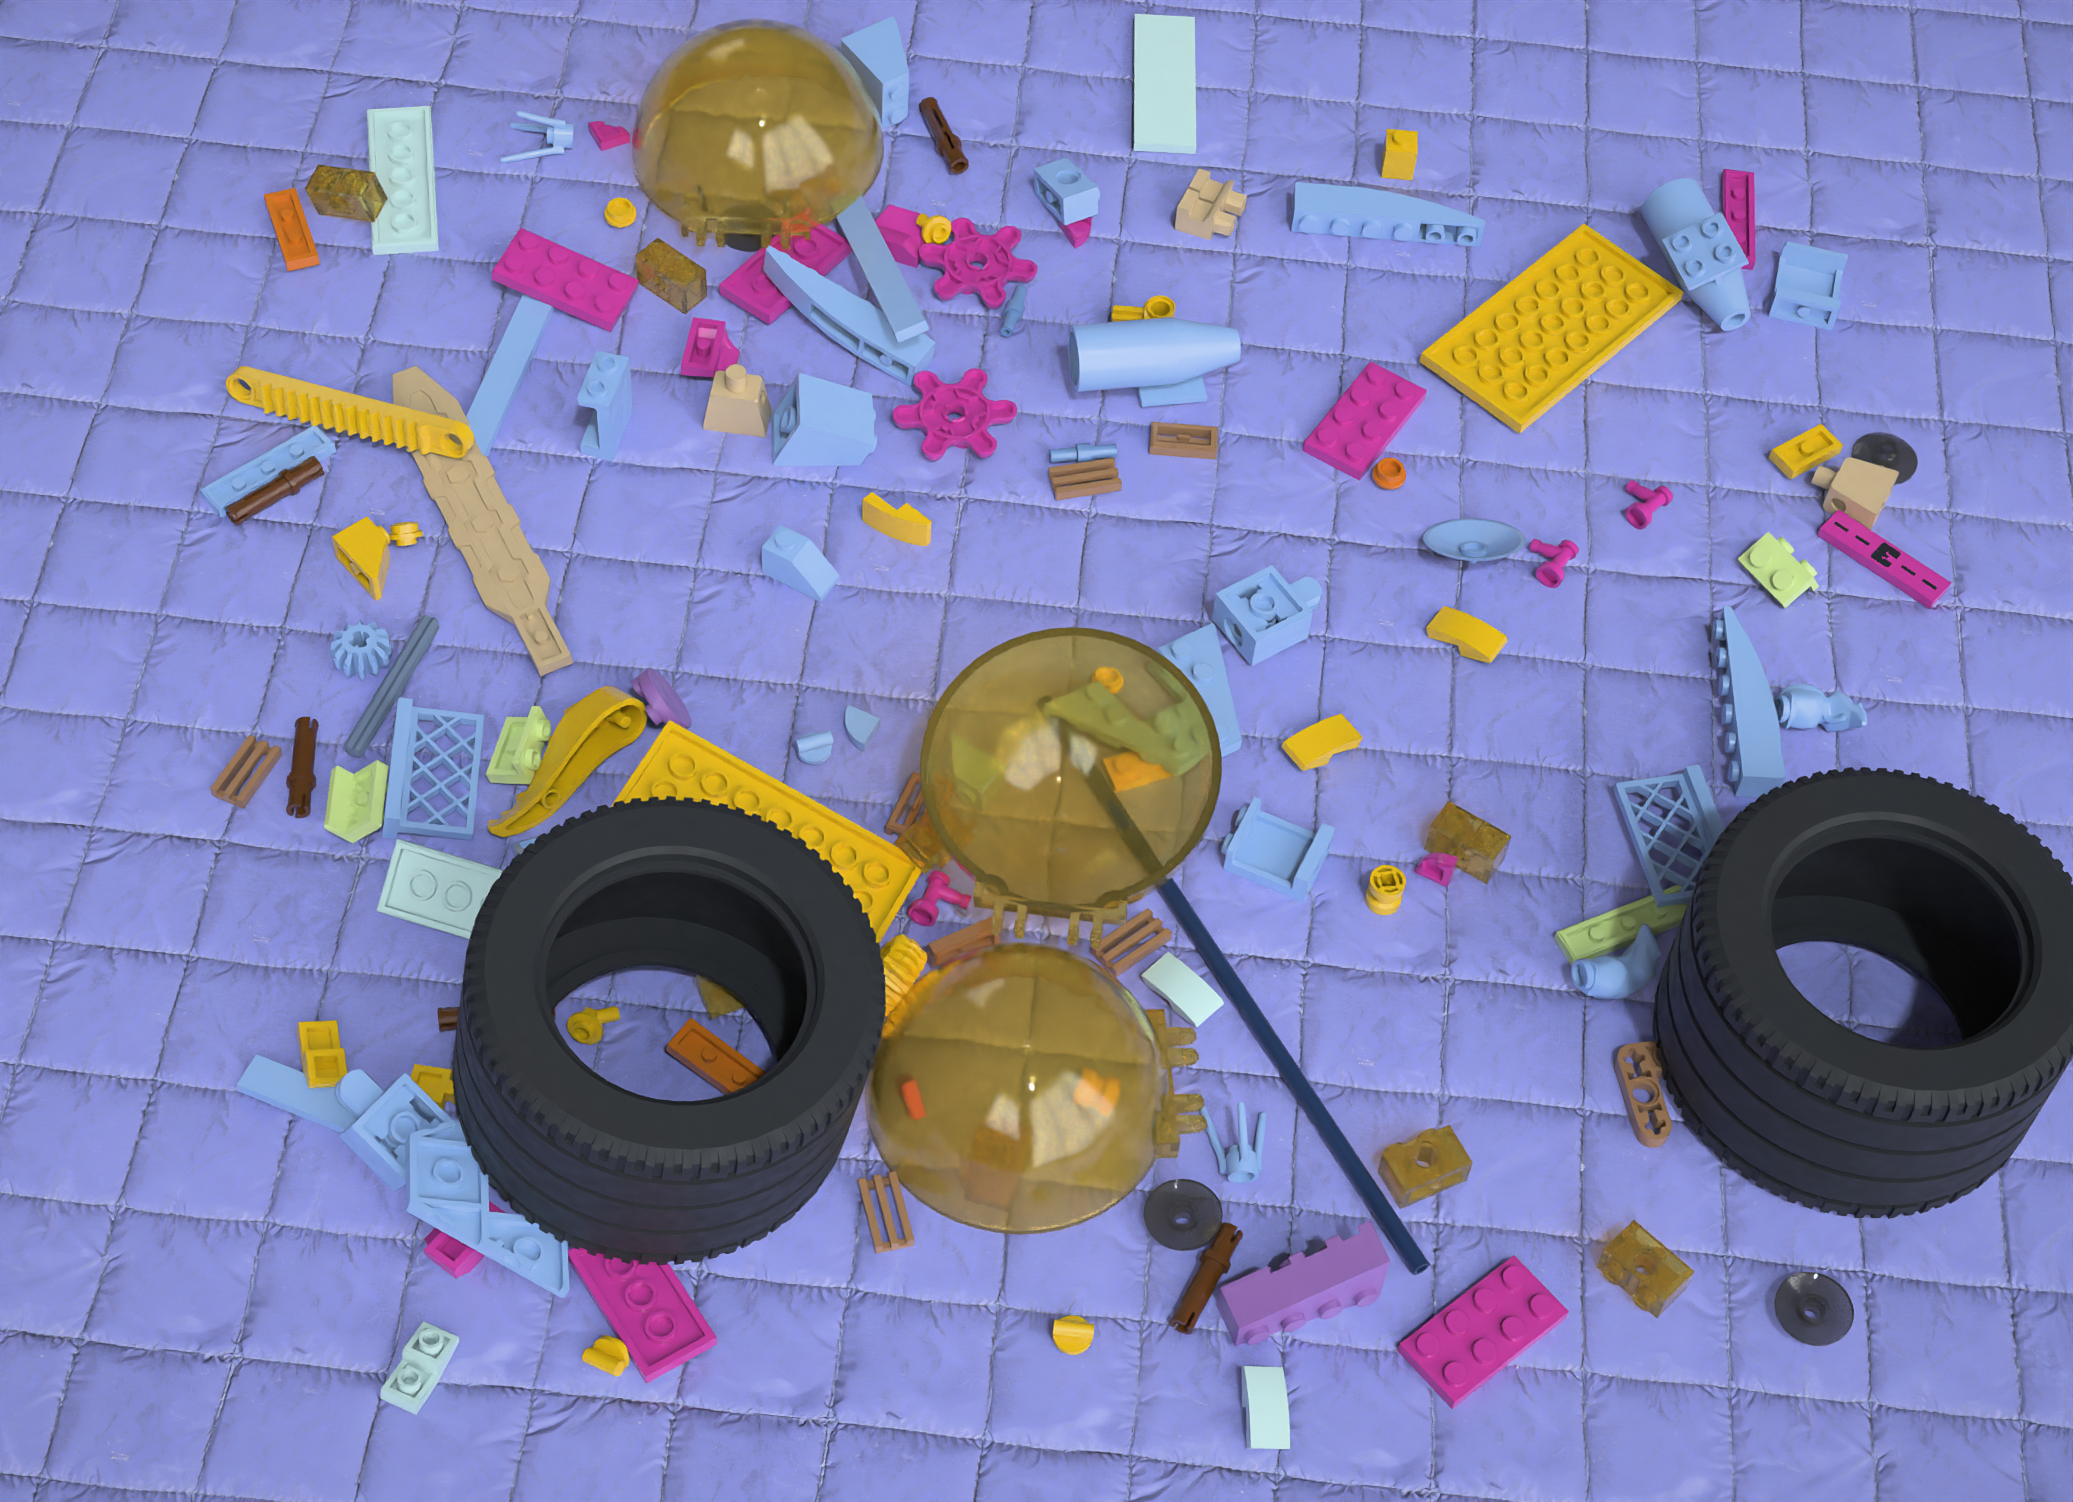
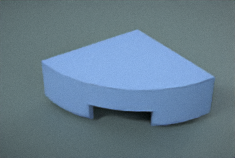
M848 705L845 712L846 732L851 738L852 744L864 751L880 727V718Z

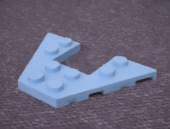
M1214 623L1157 648L1156 659L1192 697L1145 720H1142L1102 675L1043 701L1042 712L1048 715L1050 712L1058 714L1075 722V728L1093 732L1099 739L1119 748L1126 745L1143 753V759L1154 764L1164 765L1168 770L1183 777L1239 750L1242 742Z
M452 1119L440 1123L434 1129L425 1128L410 1133L405 1141L406 1211L560 1298H565L569 1292L567 1241L564 1240L563 1243L557 1241L550 1232L546 1234L539 1230L537 1223L531 1225L525 1220L524 1215L489 1211L488 1174L483 1175L478 1162L472 1156L471 1146H467L460 1121L455 1122Z

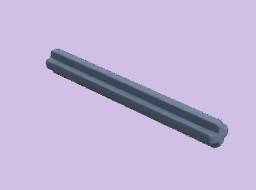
M424 615L419 620L346 740L344 747L347 754L359 758L365 753L438 632L439 621L435 617L431 618L428 615Z

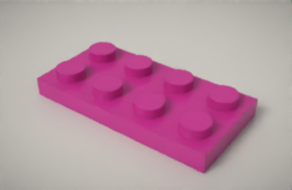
M801 213L720 283L719 294L770 325L792 303L763 271L765 253L769 245L780 252L788 254L792 259L804 266L814 269L823 277L852 252V249L847 239L806 214Z
M521 227L492 270L491 279L609 332L613 330L638 289L639 280Z
M1370 361L1305 440L1303 451L1360 481L1425 400L1427 390Z
M581 1247L579 1250L575 1248L568 1250L569 1263L616 1337L626 1345L629 1358L646 1384L717 1345V1337L668 1262L667 1265H657V1262H649L648 1265H642L637 1260H631V1263L628 1264L621 1262L622 1259L620 1258L606 1259L604 1254L596 1253V1256H593Z
M1513 1255L1401 1342L1397 1351L1453 1409L1564 1321L1569 1311Z

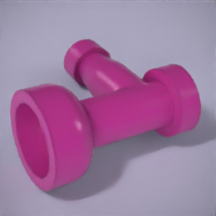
M1631 480L1626 486V492L1634 494L1644 503L1634 502L1627 507L1625 511L1626 518L1634 528H1646L1652 521V513L1660 506H1667L1672 502L1673 495L1671 491L1662 485L1652 491Z
M1534 538L1530 545V551L1553 559L1552 561L1543 562L1536 570L1537 579L1549 588L1558 587L1564 579V566L1569 560L1574 559L1579 552L1577 545L1570 540H1562L1557 547L1552 544L1542 543L1541 540Z
M932 871L927 879L929 885L923 898L912 902L908 915L919 925L932 926L939 915L936 906L938 899L960 905V908L966 910L972 896L963 895L957 890L948 887L950 878L945 873Z

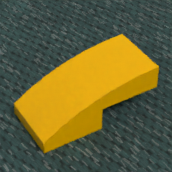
M873 492L862 499V521L872 528L906 543L925 547L931 543L932 521L908 503H905L896 510Z
M1443 606L1426 627L1428 638L1458 645L1460 656L1486 663H1491L1507 643V636L1491 625L1465 612Z
M1341 713L1301 730L1284 741L1281 747L1302 771L1328 764L1333 754L1357 748L1363 737Z
M337 1020L298 1022L296 1027L297 1041L308 1088L335 1087L339 1079L347 1074L344 1048L340 1047Z

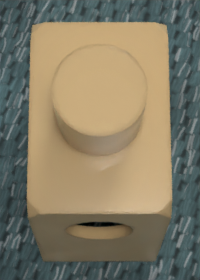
M738 364L730 365L726 371L719 370L715 372L703 429L766 438L772 410L764 379L759 375L746 374V369Z
M1848 457L1845 458L1838 472L1819 465L1811 483L1828 490L1822 505L1824 510L1833 515L1839 509L1871 530L1892 492L1899 472Z

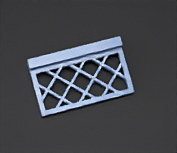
M398 697L382 838L397 839L399 832L472 840L484 715L413 707V699ZM418 719L433 721L439 728L426 735L417 726ZM460 724L476 726L475 733L464 740L453 729ZM444 734L456 744L446 752H443L433 742ZM427 747L436 758L423 765L414 754ZM461 751L472 760V763L462 769L450 759ZM443 763L453 775L440 782L430 771ZM470 773H471V779H469V778L467 777V775L470 774ZM423 776L433 788L420 795L411 786V783ZM460 780L469 790V793L457 800L447 788ZM440 793L450 805L437 813L427 801ZM409 796L413 799V801H411L410 803ZM467 803H468V809H466V808L464 807V805L467 804ZM419 806L430 817L423 823L407 821V814ZM457 811L466 820V828L450 826L444 818Z
M1686 766L1683 774L1615 783L1613 788L1657 908L1689 903L1696 885L1692 881L1698 872L1701 873L1704 862L1717 838L1725 830L1700 766ZM1676 786L1680 798L1677 802H1674L1659 794L1662 788ZM1637 792L1647 797L1648 800L1641 807L1631 802L1626 793ZM1653 801L1671 810L1666 819L1647 810ZM1675 813L1689 820L1691 828L1688 832L1670 823ZM1641 818L1659 827L1654 837L1640 830L1638 823ZM1664 830L1682 840L1677 849L1658 840ZM1686 843L1701 850L1703 856L1700 861L1681 852ZM1652 848L1671 857L1665 867L1650 858L1649 852ZM1675 860L1693 869L1688 879L1670 870ZM1665 877L1681 886L1680 892L1664 894L1660 884L1662 879Z

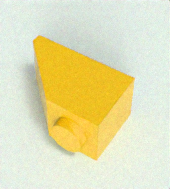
M366 516L333 535L332 541L336 559L377 601L382 598L390 564L388 544L391 541L386 530L381 525L376 526Z

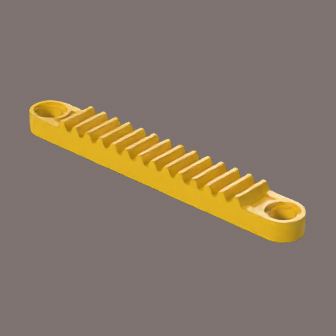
M248 366L237 367L226 379L227 391L234 399L245 404L264 408L265 414L275 411L277 417L287 414L288 420H293L297 417L300 419V423L310 420L312 426L323 424L324 429L335 427L338 433L347 430L349 436L356 433L360 434L361 439L371 436L372 442L383 439L384 445L394 442L396 443V448L400 449L408 446V451L411 452L420 449L422 455L432 452L451 458L464 457L475 442L471 429L460 421ZM238 379L244 380L251 390L244 388ZM449 434L456 435L461 440L462 445L453 442Z

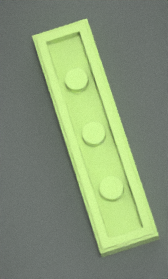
M1676 885L1663 890L1664 894L1678 893L1682 887ZM1653 895L1557 931L1554 940L1572 966L1576 959H1592L1631 945L1635 942L1642 924H1648L1653 935L1680 926L1688 903L1657 908Z

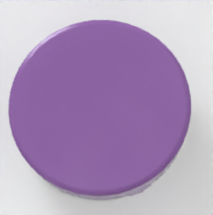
M649 667L631 681L635 691L648 701L649 705L645 707V710L655 724L658 725L663 722L665 726L671 720L685 729L691 726V718L684 703L659 672Z

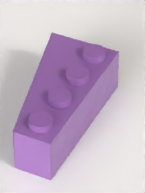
M1371 1220L1358 1225L1360 1233L1342 1241L1339 1234L1325 1240L1326 1246L1310 1256L1303 1254L1302 1251L1289 1256L1287 1260L1280 1264L1277 1271L1273 1272L1267 1266L1220 1287L1216 1306L1234 1345L1238 1346L1246 1342L1249 1345L1258 1344L1275 1332L1281 1330L1292 1332L1304 1326L1307 1321L1319 1317L1323 1320L1330 1319L1338 1315L1342 1309L1354 1305L1365 1307L1375 1302L1380 1297L1390 1265V1259Z

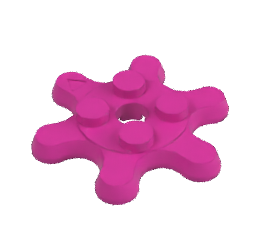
M957 218L951 223V232L955 237L952 243L948 245L927 243L919 249V257L923 264L938 267L945 271V274L934 283L935 293L941 300H951L960 292L965 295L976 292L982 296V300L988 308L997 309L1006 299V292L1002 287L1007 284V281L1028 283L1037 274V265L1033 261L1018 259L1011 253V250L1018 245L1022 236L1021 231L1014 226H1004L993 235H982L976 231L971 220L968 218ZM979 261L983 264V269L980 270V267L973 266L971 263Z
M973 368L967 370L961 381L955 384L943 383L933 372L921 371L914 376V386L923 396L922 400L915 405L897 406L893 410L892 417L896 425L902 429L918 428L923 431L927 437L922 442L921 448L923 454L929 460L937 461L941 459L946 449L954 445L960 449L969 447L978 457L988 458L995 452L997 441L988 433L987 428L993 424L1010 423L1017 414V407L1009 400L993 401L984 397L982 390L987 384L988 377L985 371ZM953 412L960 413L962 417L957 419L953 418L952 421H950L947 415L952 414Z

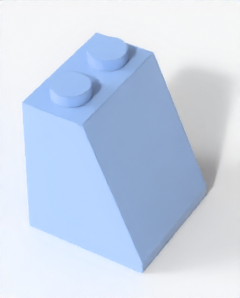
M893 16L841 39L840 85L881 129L908 118L909 70L897 21Z
M798 373L771 413L772 465H861L866 456L873 453L877 444V435L874 434L876 410L873 408L872 394Z

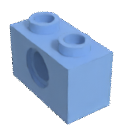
M1067 157L1033 169L1035 196L1064 225L1098 214L1100 191L1097 184L1091 182L1084 175L1081 168L1076 167Z

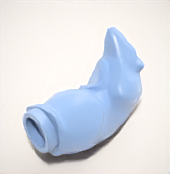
M1794 684L1784 688L1773 699L1778 721L1783 729H1788L1789 727L1811 729L1815 728L1817 724H1821L1828 732H1839L1848 728H1862L1867 724V716L1862 703L1855 704L1848 696L1838 691L1825 696L1822 690L1813 685Z
M1642 924L1635 942L1627 948L1621 957L1600 955L1592 959H1576L1571 968V977L1575 987L1587 996L1605 1000L1626 998L1640 990L1656 974L1657 960L1662 955L1651 928L1648 924Z

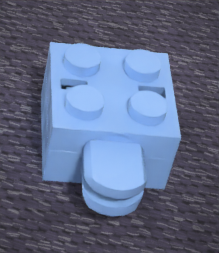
M1271 565L1215 594L1212 620L1248 663L1253 666L1308 638L1313 615L1312 611L1320 606L1322 588L1315 579L1310 577H1303L1288 584L1275 567Z
M361 1069L350 1071L339 1079L335 1085V1098L356 1118L339 1137L395 1192L406 1185L405 1141L409 1134L425 1128L434 1129L440 1123L452 1119L406 1073L392 1081L384 1090Z

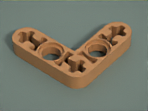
M1655 1041L1630 1043L1619 1049L1614 1061V1070L1635 1137L1642 1145L1656 1148L1662 1146L1667 1141L1672 1129L1669 1113L1658 1082L1659 1078H1663L1662 1067L1657 1058L1659 1048H1657ZM1627 1057H1631L1633 1062L1639 1063L1636 1070V1078H1633L1635 1071L1632 1063H1625ZM1635 1089L1648 1091L1652 1096V1101L1648 1103L1638 1101L1634 1097L1633 1091ZM1653 1112L1650 1119L1654 1128H1660L1658 1134H1654L1652 1129H1645L1649 1122L1648 1113Z

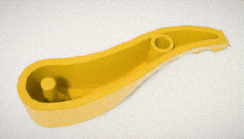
M604 686L566 708L563 718L548 740V746L541 760L540 767L535 770L531 784L526 791L516 795V804L512 809L501 812L502 817L500 819L489 820L487 828L490 833L500 837L517 835L536 827L552 816L568 801L596 767L641 735L648 719L644 703L615 686Z

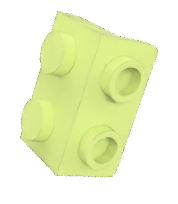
M1767 532L1738 558V561L1786 608L1809 587L1813 591L1819 587L1814 579L1817 572L1805 559L1798 562L1791 555L1795 550L1782 536L1776 540Z
M532 706L528 717H506L486 772L490 783L531 784L535 770L540 767L541 753L545 742L549 740L551 735L550 721L546 718L540 706Z
M376 760L354 774L340 766L334 767L331 770L324 828L351 843L378 830L384 820L383 810L385 794L388 789L387 776L389 766Z

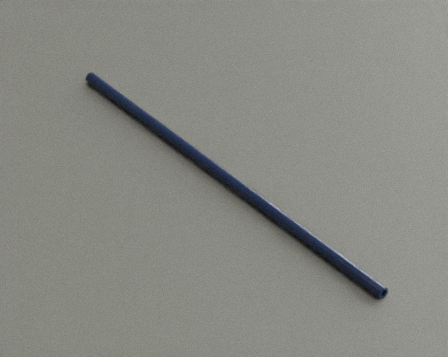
M1050 693L1040 694L1034 702L1413 1275L1422 1273L1430 1266V1263L1068 720L1053 712H1050L1048 715L1042 712L1043 701L1052 698Z

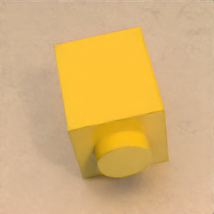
M1386 129L1381 156V178L1412 181L1418 154V131Z

